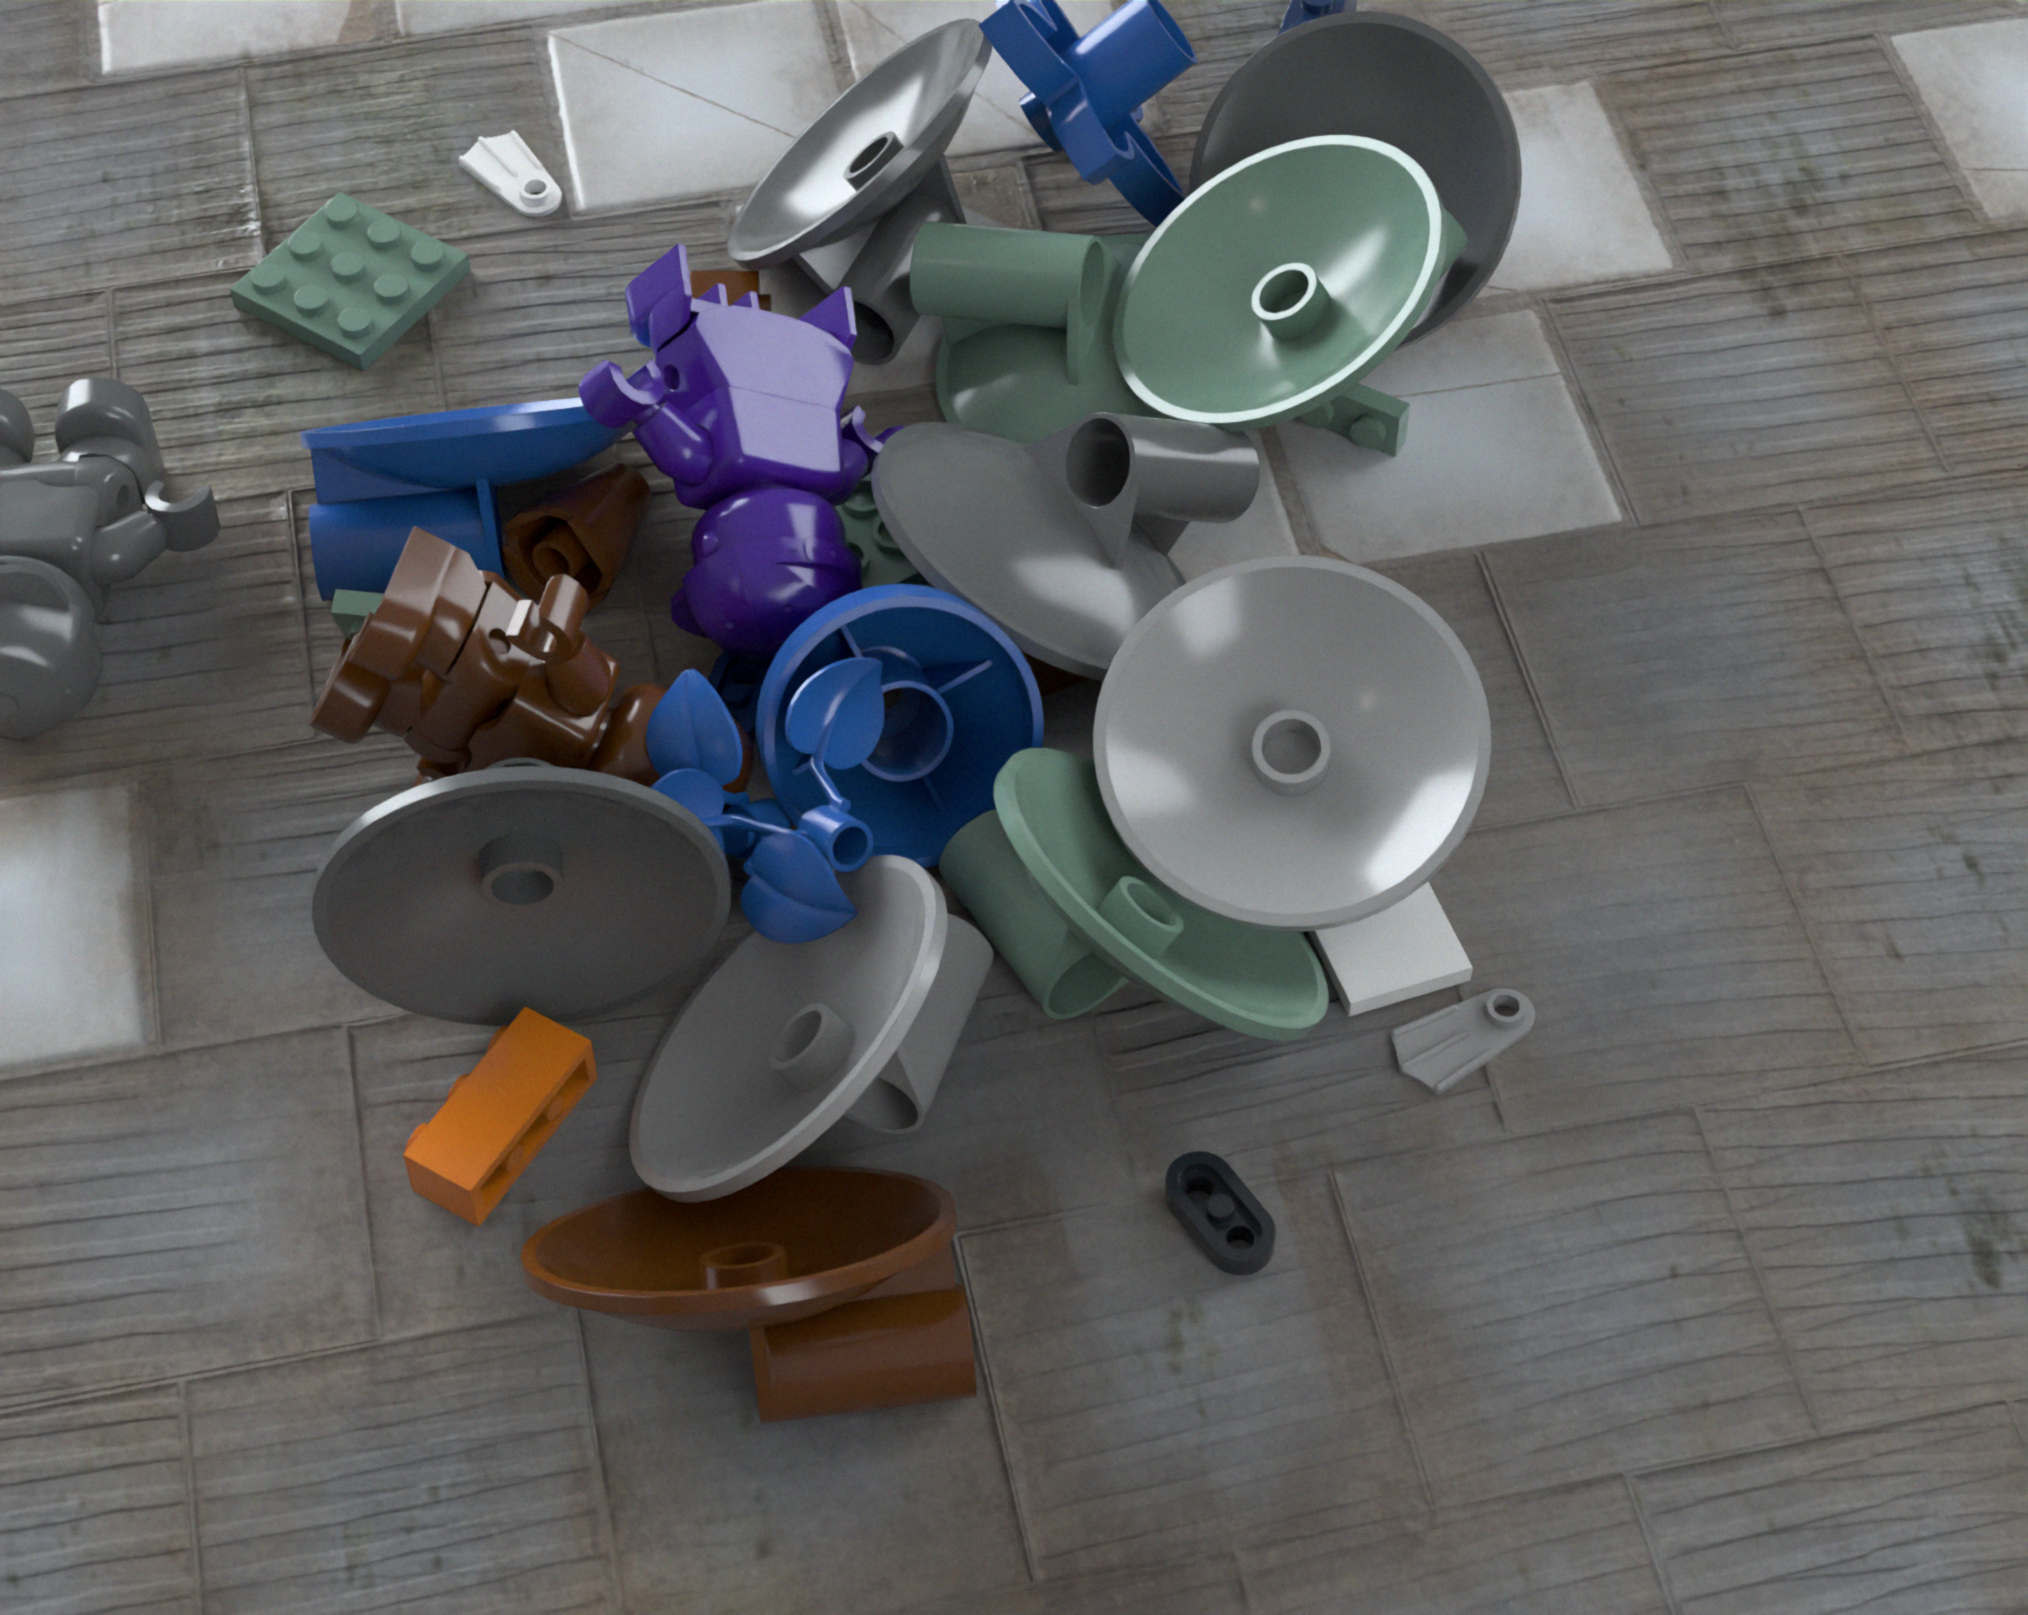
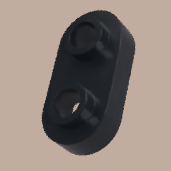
M1194 1151L1183 1154L1175 1159L1169 1166L1165 1179V1201L1172 1214L1209 1260L1220 1270L1233 1275H1249L1263 1269L1270 1262L1275 1246L1276 1227L1270 1214L1227 1162L1219 1156L1209 1152ZM1200 1190L1210 1196L1203 1200H1196L1188 1194L1192 1191ZM1234 1240H1243L1249 1243L1250 1247L1247 1249H1237L1231 1247L1229 1243Z

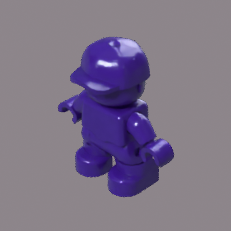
M677 244L634 278L625 289L631 335L641 345L652 348L656 360L654 361L652 358L626 379L623 376L621 366L608 360H603L585 374L579 384L578 392L581 402L589 415L600 424L610 428H622L634 421L637 426L632 430L633 435L658 471L673 479L678 501L686 507L706 511L692 531L691 551L694 567L682 578L683 586L671 598V619L679 628L693 635L710 638L722 650L732 656L756 661L774 660L787 638L813 613L838 598L863 589V566L861 560L848 549L845 525L835 507L845 504L860 480L871 474L874 460L887 439L895 432L903 429L904 426L897 425L887 428L872 438L863 426V419L866 414L858 405H855L840 416L854 365V359L850 351L857 337L851 287L842 286L799 319L759 309L757 293L749 291L731 306H728L725 285L717 283L696 299L692 298L686 247Z

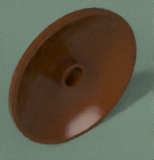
M779 1167L771 1174L732 1194L696 1203L677 1202L667 1199L649 1186L591 1203L553 1220L534 1233L524 1244L521 1251L524 1281L536 1294L548 1300L571 1307L593 1310L628 1323L686 1332L749 1330L761 1424L977 1397L974 1352L966 1293L963 1282L955 1283L951 1239L957 1229L956 1203L952 1195L945 1188L921 1177L901 1172L863 1167Z

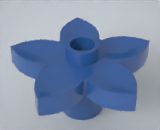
M995 0L998 10L978 26L1014 74L1030 90L1019 99V103L1034 130L1055 152L1060 153L1065 150L1083 180L1093 185H1098L1109 178L1123 197L1157 228L1187 196L1161 153L1138 123L1144 117L1141 105L1198 62L1197 56L1181 28L1159 0H1128L1082 37H1079L1075 28L1055 0Z

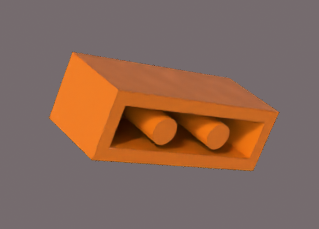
M525 1006L510 1025H504L496 1031L489 1042L486 1054L470 1074L465 1073L454 1082L447 1095L446 1103L429 1123H423L418 1126L410 1136L403 1158L412 1190L479 1227L597 1080L598 1074L592 1041Z

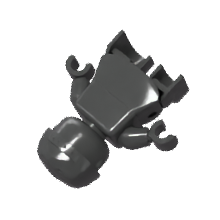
M92 377L82 379L64 390L58 402L55 420V440L60 457L54 462L31 463L36 436L30 415L18 398L9 391L0 388V738L24 741L36 737L65 722L89 703L98 687L103 667L99 647L103 629L101 625L96 623L95 617L99 616L105 608L110 584L134 578L164 552L166 548L176 552H188L198 550L210 544L217 537L221 528L211 485L197 487L195 494L188 500L170 503L166 485L161 482L164 465L149 408L142 395L135 389L112 378ZM142 504L147 506L148 513L144 511Z

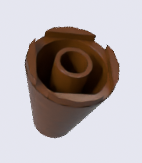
M614 463L518 511L506 523L504 532H507V544L502 548L503 561L512 579L528 597L540 603L549 579L557 574L568 575L579 582L587 592L589 605L586 613H588L600 604L610 592L650 507L652 496L648 483L632 467Z

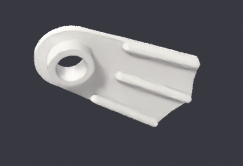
M514 130L509 134L497 137L483 138L480 136L470 151L464 156L459 157V165L522 215L530 217L545 216L554 212L562 202L559 186ZM535 192H541V194H538V195H531L532 193H535Z

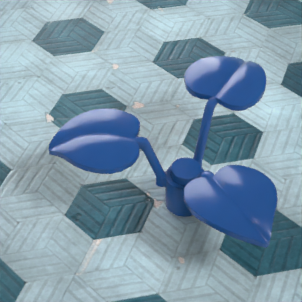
M872 657L849 658L837 661L810 676L793 696L785 720L787 742L799 752L812 754L809 768L830 801L829 805L819 806L806 812L798 824V830H791L734 814H722L725 803L722 786L719 785L715 778L702 770L683 768L671 771L662 776L650 788L677 801L695 814L709 828L722 850H724V837L721 827H734L764 836L784 831L797 832L808 838L818 847L829 862L832 870L836 869L840 872L857 870L869 857L875 856L872 851L873 835L870 828L864 822L847 814L851 803L840 795L827 774L824 763L838 770L849 769L866 760L874 751L882 733L885 714L881 685L882 662Z
M696 669L682 672L651 714L646 732L649 758L661 777L678 769L693 768L706 772L715 778L719 785L729 784L739 776L742 765V745L737 727L713 686ZM723 790L725 804L731 807L723 814H734L791 829L790 819L778 801L763 798L750 802L749 795L744 791L734 794ZM721 827L724 837V855L730 854L740 859L748 858L743 864V869L751 878L742 890L741 906L750 924L767 939L785 944L810 942L836 932L858 915V911L842 891L823 853L805 836L790 831L764 836L734 827Z

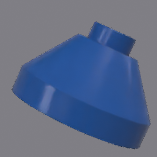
M889 584L865 588L838 598L813 613L798 626L777 652L765 676L757 704L756 742L759 758L773 793L789 819L797 828L802 816L806 812L819 806L829 805V799L809 768L812 754L799 752L787 742L785 720L788 707L798 688L810 676L822 668L849 658L872 657L880 660L883 664L881 672L882 692L900 688L902 693L896 705L885 711L879 742L870 756L855 767L838 770L824 763V768L840 795L850 801L851 806L847 814L864 822L870 828L873 835L872 851L875 856H902L913 860L923 868L939 864V859L945 846L964 825L979 815L996 809L993 796L994 782L997 774L1011 756L1021 750L1042 748L1044 715L1041 696L1032 670L1021 651L997 624L974 606L946 591L922 585Z

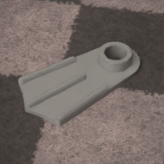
M1497 988L1393 1029L1390 1032L1389 1038L1396 1053L1399 1073L1420 1083L1435 1095H1440L1525 1037L1534 1025L1535 1010L1530 1000L1522 993L1512 989ZM1498 1006H1508L1516 1014L1505 1017L1499 1015L1494 1009Z

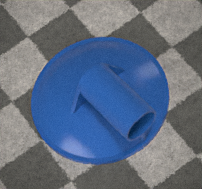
M580 397L378 419L300 432L302 448L310 449L318 503L310 505L309 528L315 576L322 601L333 600L335 589L384 594L414 526L468 552L478 571L495 572L506 581V569L502 556V548L504 546L498 486L552 475L579 465L613 446L637 425L634 421L622 428H610L602 425L589 415Z

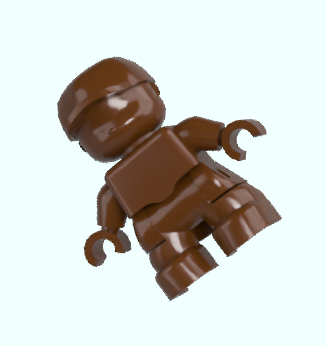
M414 526L375 614L368 612L359 633H355L352 640L348 638L344 640L315 706L309 726L349 744H357L362 741L372 726L401 738L404 736L403 740L408 746L420 755L416 766L419 773L413 788L441 778L484 770L488 766L502 760L521 757L539 759L555 767L583 769L609 774L650 788L661 776L655 770L647 751V725L653 710L668 689L647 682L632 685L619 694L609 705L619 678L620 666L615 658L598 649L586 633L580 629L589 605V598L579 582L565 574L554 575L549 579L538 606L533 600H524L497 573L484 570L478 571L468 552ZM732 717L741 739L742 765L739 776L735 781L721 786L723 790L735 794L747 791L754 765L753 743L741 724ZM724 803L722 814L731 808L730 805Z

